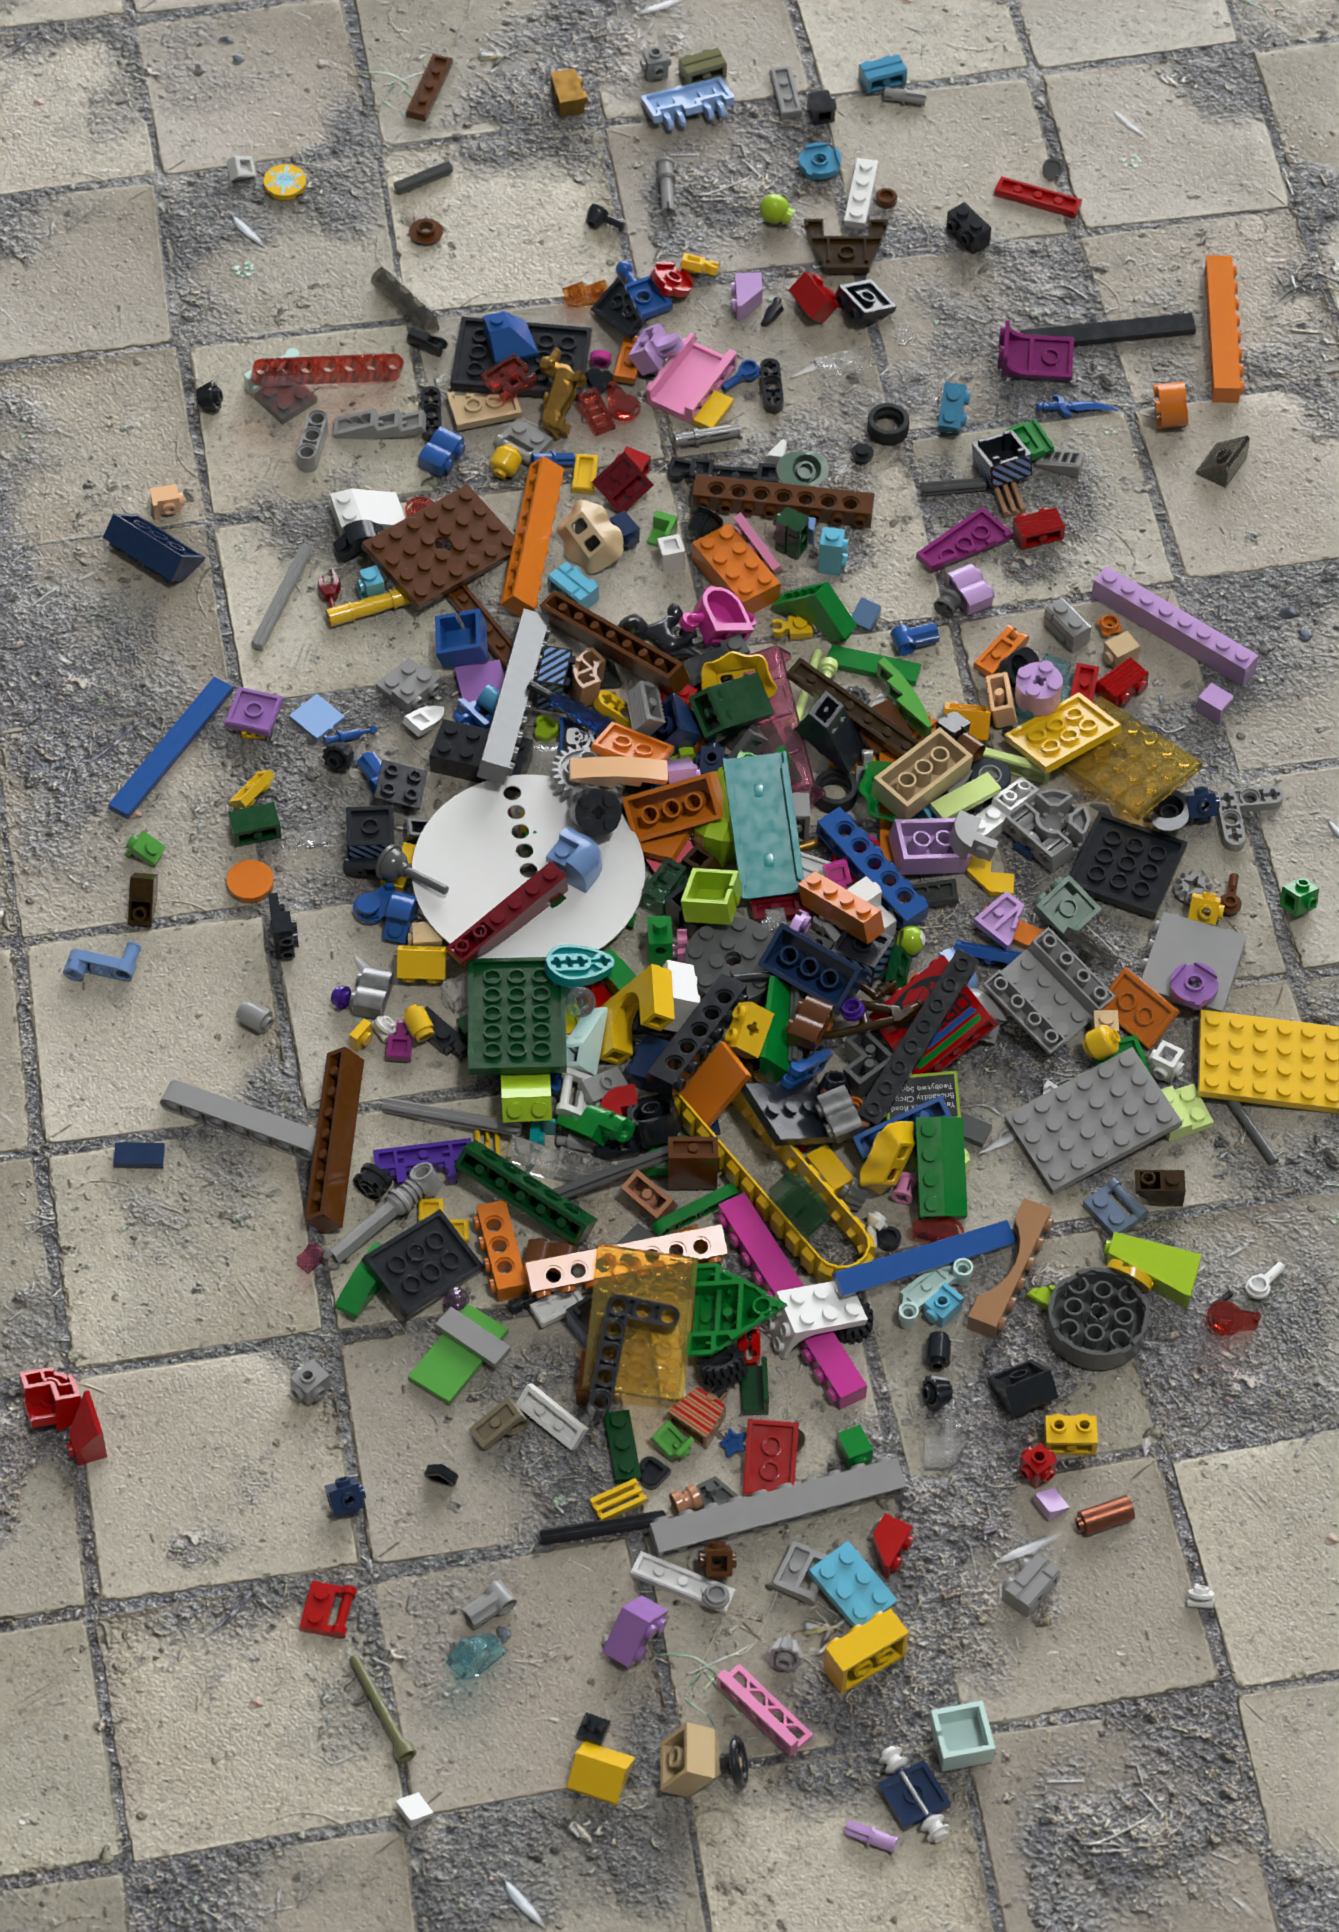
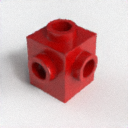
M1041 1443L1034 1448L1032 1446L1028 1447L1021 1454L1019 1472L1036 1489L1055 1476L1057 1458L1051 1449H1046Z

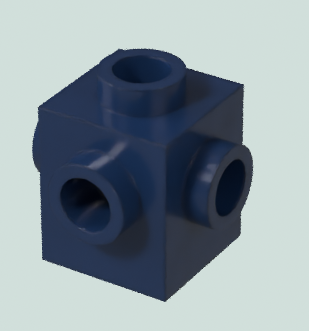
M707 743V746H701V752H696V764L699 766L701 774L717 771L718 768L722 767V759L727 758L729 755L725 754V747H721L719 743Z
M1207 786L1195 787L1194 791L1182 792L1187 800L1189 819L1196 818V821H1208L1211 816H1217V809L1220 808L1219 796L1215 795V792L1208 789Z
M340 1477L335 1480V1483L324 1486L329 1507L334 1517L342 1514L350 1516L356 1514L359 1509L364 1508L362 1499L366 1498L365 1490L362 1483L358 1484L354 1477Z

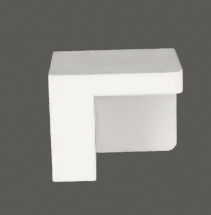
M676 534L657 538V545L662 557L663 572L685 568V550L680 535Z

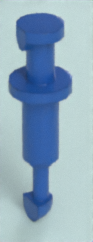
M371 726L365 730L354 729L346 732L337 730L334 736L328 737L324 735L323 743L327 747L330 743L361 738L362 734L376 733L377 727Z

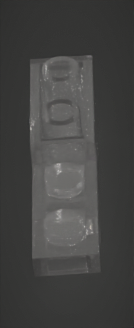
M514 1135L509 1139L505 1157L509 1162L526 1167V1173L568 1183L604 1170L607 1167V1161L563 1146L559 1150H555Z

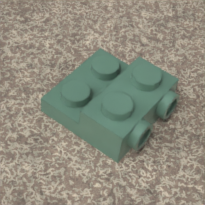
M1067 875L1064 879L1059 876L1050 885L1053 889L1050 893L1046 895L1043 892L1033 901L1036 906L1032 909L1048 927L1051 925L1066 942L1102 909L1070 875Z

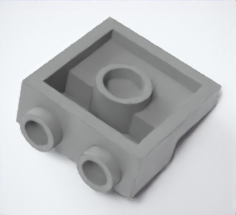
M407 658L378 681L376 689L405 713L410 714L414 710L421 708L430 697L436 696L441 690V677L426 665L421 667L412 659Z

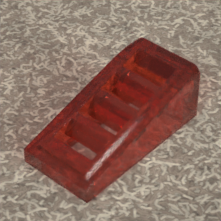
M596 388L577 394V407L595 436L616 429L615 423ZM602 421H606L605 423H602V424H600V425H596V423H599V422H602Z

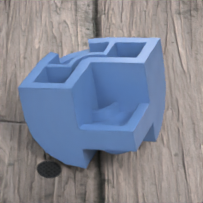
M566 827L559 834V840L546 856V862L549 863L551 861L559 869L566 872L569 885L584 893L588 892L602 871V853L598 844L592 838L571 827Z

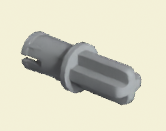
M885 87L884 100L902 102L904 105L905 102L925 105L926 93L909 91L907 88Z

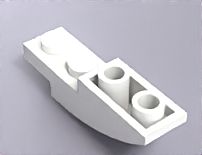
M1020 777L1001 791V793L994 796L991 805L976 815L982 818L977 833L991 839L997 837L1004 831L1003 822L1005 817L1023 803L1027 802L1030 804L1040 789L1025 778Z

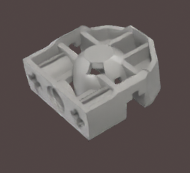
M1054 788L1038 792L1030 805L1025 802L1007 815L1003 822V830L1015 841H1019L1024 846L1027 845L1031 849L1030 852L1034 854V857L1049 871L1053 872L1082 850L1089 834L1091 819L1084 805L1076 808L1077 806L1073 803V796L1069 792ZM1069 812L1070 814L1068 815V818L1065 820L1064 814ZM1066 828L1067 831L1065 834H1062V831ZM1072 841L1077 845L1076 848L1073 847Z

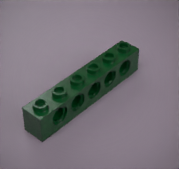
M477 1140L463 1147L454 1165L455 1168L575 1246L587 1240L598 1220Z

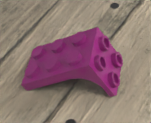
M1005 319V326H1000L997 368L1001 369V377L1072 381L1074 337L1022 334L1010 327V319Z

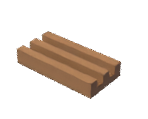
M1015 481L1001 485L1011 509L1010 511L1007 510L999 486L992 488L1003 518L1025 513V506ZM1008 485L1010 486V489H1011V491H1012V494H1013V496H1014V499H1015V502H1016V504H1017L1018 509H1016V507H1015V504H1014V501H1013V499H1012L1011 493H1010V491H1009Z

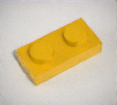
M271 770L258 771L229 800L230 805L234 809L250 807L255 803V797L270 787V782L275 778V775Z

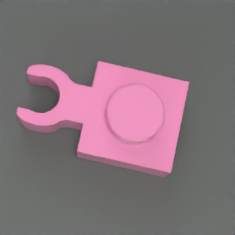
M677 929V943H673V958H677V962L685 963L687 929Z

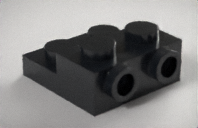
M872 279L839 285L835 294V299L840 304L838 308L844 310L847 313L848 319L851 322L854 321L858 326L873 324L878 316L894 313L897 307Z
M278 892L268 893L276 960L292 959L295 957L294 948L299 947L296 920H291L290 911H285L284 901L279 902Z

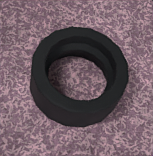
M894 403L879 404L872 408L868 414L867 432L872 440L881 445L899 444L905 440L909 433V415L900 405ZM884 418H892L901 423V426L894 430H884L879 428L875 422Z
M828 769L816 777L813 786V798L819 809L830 813L840 806L844 812H847L855 806L858 796V785L852 774L846 775L839 769ZM830 784H839L849 790V794L841 799H832L826 797L822 793V789Z

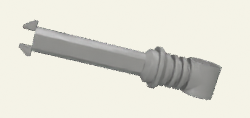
M423 1162L414 1166L410 1172V1177L404 1184L388 1191L386 1202L331 1249L327 1248L325 1250L323 1258L327 1260L331 1256L333 1262L328 1266L330 1269H338V1264L394 1217L410 1214L413 1204H417L423 1197H430L439 1192L442 1183L432 1164Z

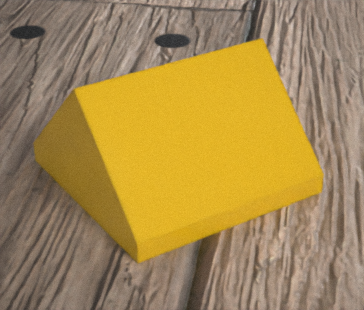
M584 1741L575 1753L567 1789L617 1806L635 1757Z

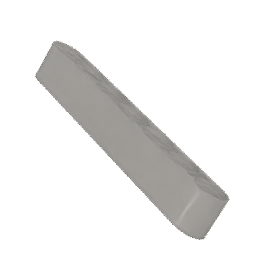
M172 1080L160 1100L161 1106L169 1112L307 1161L313 1160L317 1131L313 1128L177 1080Z

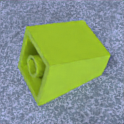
M550 1073L500 1074L503 1123L552 1120Z

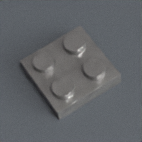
M290 371L255 393V399L282 424H285L317 403V396Z

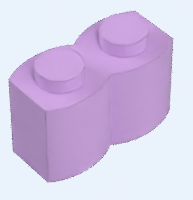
M972 563L947 573L946 581L948 588L961 596L962 604L960 606L967 615L991 607L995 596L993 588L983 581L984 578L981 570L976 569Z

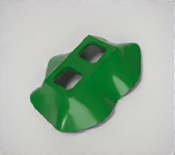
M868 762L864 765L865 774L858 787L859 792L867 800V812L873 818L884 819L894 823L895 819L899 818L891 811V815L880 814L877 804H883L871 795L874 777L890 766L892 762Z

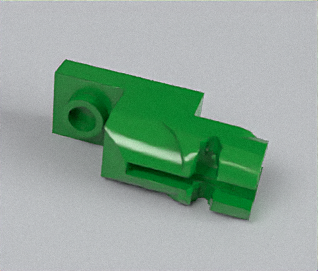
M588 1105L580 1118L572 1114L570 1117L559 1114L555 1122L565 1131L604 1147L607 1139L626 1142L635 1130V1124L629 1118L596 1105Z

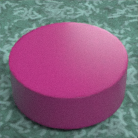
M594 350L590 353L589 363L594 368H608L611 365L612 355L605 350Z

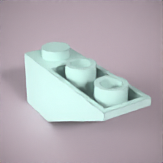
M608 1007L586 1009L566 1040L567 1067L574 1068L591 1076L597 1075Z

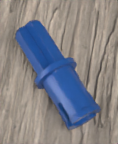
M550 451L549 453L532 452L530 455V464L542 456H545L559 466H573L575 464V455L573 453H555V451Z

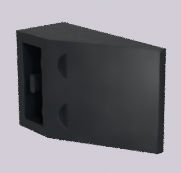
M827 691L810 707L794 729L801 738L809 742L820 754L824 755L846 775L850 773L861 758L862 750H866L844 705Z

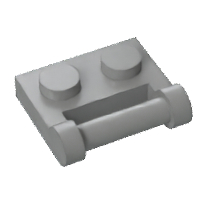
M517 418L502 434L496 436L493 445L499 447L509 444L516 447L520 451L523 462L530 466V455L532 452L545 453L553 445V438ZM513 443L519 445L520 447L524 448L525 450L519 448L518 446L514 445Z
M793 1541L774 1578L772 1588L801 1599L807 1605L814 1606L818 1599L817 1593L820 1588L813 1580L808 1590L801 1586L813 1562L818 1563L828 1555Z

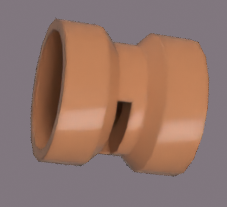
M695 1484L686 1486L682 1493L678 1490L669 1493L671 1505L677 1516L679 1512L684 1510L703 1508V1502Z

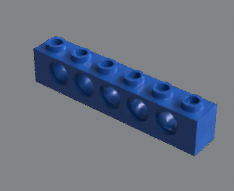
M839 806L817 821L816 834L839 859L844 858L847 860L849 871L856 879L860 881L867 876L872 882H876L882 890L881 905L887 911H891L897 920L896 923L901 929L905 926H916L927 918L929 904L925 897L917 894L912 883L900 875L896 865L884 857L883 851L879 846H874L869 840L867 833L857 827L848 812L845 813ZM861 850L863 851V853H857L855 851ZM869 867H877L878 869L873 870ZM890 883L893 886H886L885 884ZM900 900H906L908 903H902Z

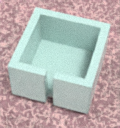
M983 1700L931 1710L929 1725L934 1744L937 1745L936 1751L942 1772L994 1762L996 1748Z

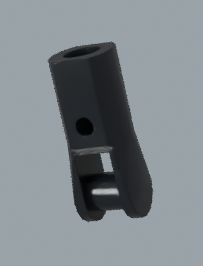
M413 327L407 335L408 343L423 348L435 356H441L442 350L448 347V342L445 339L430 335Z
M379 857L345 858L343 871L348 876L377 877L376 864Z
M630 1137L626 1142L608 1143L604 1147L600 1145L594 1146L597 1163L640 1156L641 1151L637 1148L638 1142L635 1140V1137Z

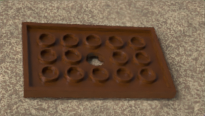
M466 484L362 542L361 548L418 611L510 559L514 535L471 487ZM443 539L448 541L452 548L449 551L437 549L434 543L437 540Z

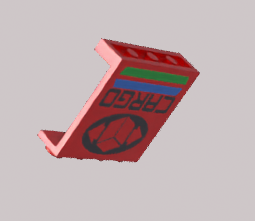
M944 955L933 959L925 970L915 974L909 983L903 988L895 990L891 997L882 1004L897 1005L902 1010L907 1005L915 1004L919 999L925 1003L950 961ZM966 986L913 1074L941 1072L999 1025L968 986ZM872 1012L868 1016L873 1021L893 1015ZM915 1017L902 1028L896 1029L894 1025L878 1029L894 1051Z

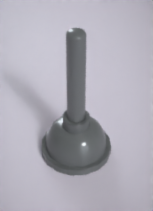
M396 844L386 847L378 858L376 875L383 881L409 877L443 895L449 891L447 885L412 869L411 865L408 864L407 856L402 852V848Z

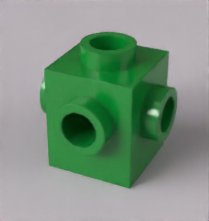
M1303 877L1282 886L1279 906L1296 917L1317 907L1319 887Z

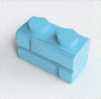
M565 562L548 575V589L551 592L555 590L587 609L598 602L599 586L597 582L586 578L579 567H573L568 562Z

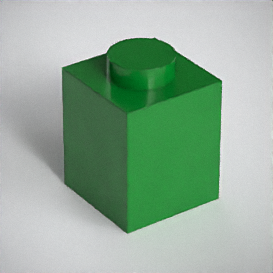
M861 1425L837 1433L836 1446L848 1470H851L850 1468L856 1464L865 1463V1466L872 1462L873 1448Z

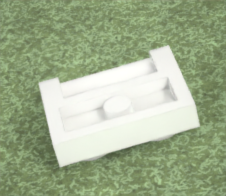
M567 1067V1073L561 1074L563 1083L560 1101L557 1103L555 1110L557 1115L561 1114L570 1117L572 1114L580 1118L589 1103L579 1085H577L574 1106L569 1104L572 1082L579 1083L584 1079L592 1077L591 1075L571 1067ZM601 1101L591 1105L601 1106Z

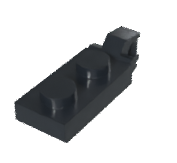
M428 1006L424 1009L434 1025L433 1030L435 1032L427 1041L442 1054H449L451 1052L462 1061L468 1056V1047L463 1043L464 1039Z

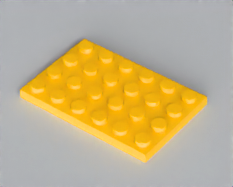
M1201 1010L1199 1014L1198 1096L1339 1114V1027Z

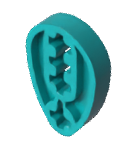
M558 945L548 952L544 970L548 978L560 986L579 987L593 984L610 975L615 961L610 954L598 949L580 945Z

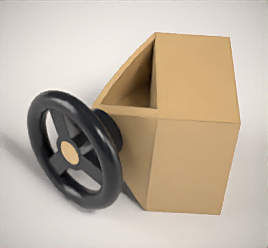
M686 1722L661 1741L660 1791L689 1798L721 1774H731L733 1782L738 1789L746 1787L748 1783V1759L745 1745L739 1736L731 1738L729 1753L721 1754L715 1729Z

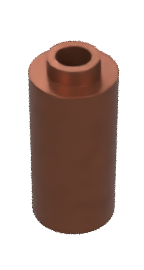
M1124 1495L1078 1511L1075 1525L1080 1533L1083 1532L1084 1535L1088 1536L1134 1520V1508L1129 1497Z

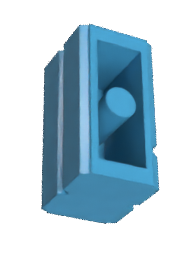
M899 54L887 55L881 59L867 60L859 64L858 77L866 94L884 90L886 86L896 87L907 84V68Z

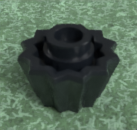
M211 380L197 389L196 396L200 408L216 412L221 409L223 393L216 382Z
M344 741L327 745V748L323 749L324 754L322 755L325 765L329 766L330 770H334L336 773H345L347 769H350L354 758L353 748Z
M837 1070L826 1072L816 1088L819 1092L818 1095H820V1091L823 1088L830 1091L845 1085L849 1095L851 1094L846 1075Z
M925 1376V1380L922 1381L921 1393L926 1406H929L930 1410H937L951 1402L953 1390L950 1381L944 1377Z

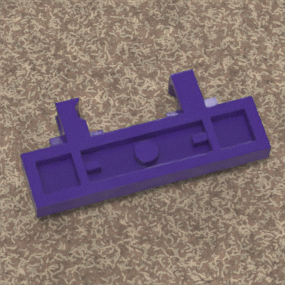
M471 1138L373 1150L374 1164L382 1168L387 1174H390L391 1179L396 1178L397 1187L404 1184L407 1180V1175H410L414 1166L423 1162L431 1163L434 1168H439V1171H445L447 1185L457 1184L456 1170L458 1169L454 1165L463 1147L471 1143Z

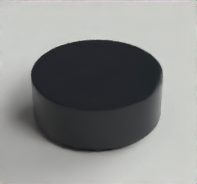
M888 1226L887 1229L877 1232V1246L881 1250L891 1252L899 1248L901 1233L897 1228Z

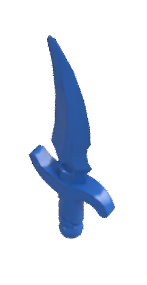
M1053 394V400L1057 402H1039L1035 406L1038 411L1055 410L1067 418H1071V412L1068 410H1119L1111 405L1094 401L1074 402L1070 400L1064 402L1063 397L1058 394Z

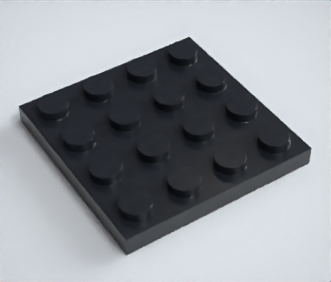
M1099 812L1070 876L1090 897L1155 919L1187 849L1188 842Z

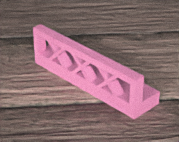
M740 1664L729 1673L724 1669L717 1675L716 1687L789 1757L794 1755L813 1738V1733ZM738 1674L747 1681V1688H744L735 1679ZM751 1694H761L765 1698V1706ZM770 1712L781 1713L784 1716L783 1723ZM788 1729L798 1730L804 1736L798 1739Z

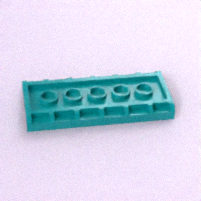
M786 751L731 759L723 758L722 764L737 871H739L743 889L741 900L799 894L798 883L804 879Z

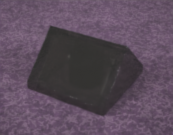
M1248 435L1216 443L1196 470V474L1226 488L1247 459L1250 442Z

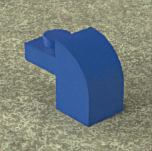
M399 890L392 894L385 914L387 918L382 939L403 944L408 942L412 920L416 919L419 908L415 894Z

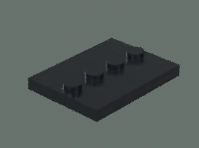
M816 1080L805 1081L793 1089H786L780 1082L745 1084L740 1090L775 1146L837 1143L835 1138L830 1139L824 1126L828 1124L826 1118H820L815 1104L819 1103L817 1098L819 1092L816 1090L818 1087Z
M441 1209L367 1253L361 1259L405 1319L481 1273L485 1268Z

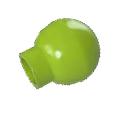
M779 194L767 195L763 198L759 207L762 218L772 224L781 222L788 226L795 213V210L789 207L787 200Z

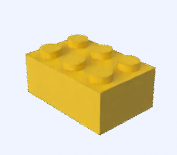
M891 1608L884 1613L880 1611L873 1615L869 1622L864 1625L858 1624L854 1626L847 1635L842 1638H834L825 1647L824 1672L840 1694H843L905 1657L907 1654L909 1632Z

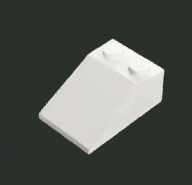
M348 489L330 494L331 512L340 537L345 534L343 527L356 520L374 521L383 526L385 530L405 519L397 494L394 492Z

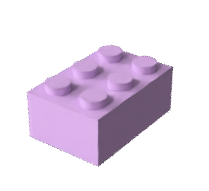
M956 818L895 819L888 837L894 863L900 875L965 873L972 855L968 854L966 860L954 853L949 844V835Z

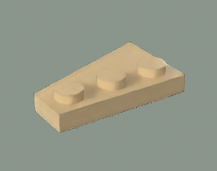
M446 392L457 431L522 418V411L516 395L489 394L487 397L475 396V393H466V396L454 395V392Z

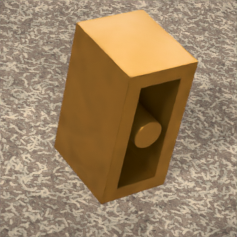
M575 68L550 72V87L560 117L585 113V104H588V97L586 91H582V78L577 76Z

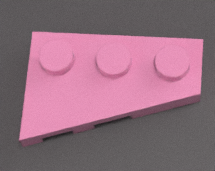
M741 512L734 517L737 522L734 527L741 536H747L750 540L747 544L755 553L759 552L763 558L762 562L770 571L772 570L777 575L783 570L743 514Z

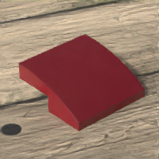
M625 451L592 481V484L603 494L618 513L624 510L626 512L654 486L652 481Z

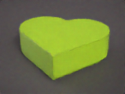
M541 714L536 718V728L534 731L536 741L547 743L560 734V724L551 716Z

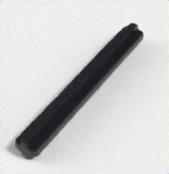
M664 1510L541 1529L539 1531V1538L541 1544L546 1545L649 1528L650 1523H653L654 1519L666 1516Z

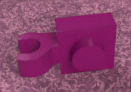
M397 1020L396 1035H388L386 1057L389 1061L411 1062L413 1038L412 1036H407L408 1028L403 1020Z

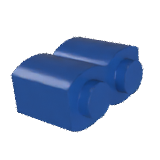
M440 426L433 434L430 442L420 452L418 467L440 477H443L446 472H451L454 461L464 454L466 448L464 437Z

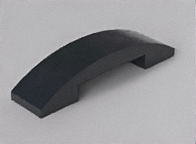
M692 458L689 478L695 480L696 474L779 483L776 464L759 463L758 468L718 466L715 465V459Z

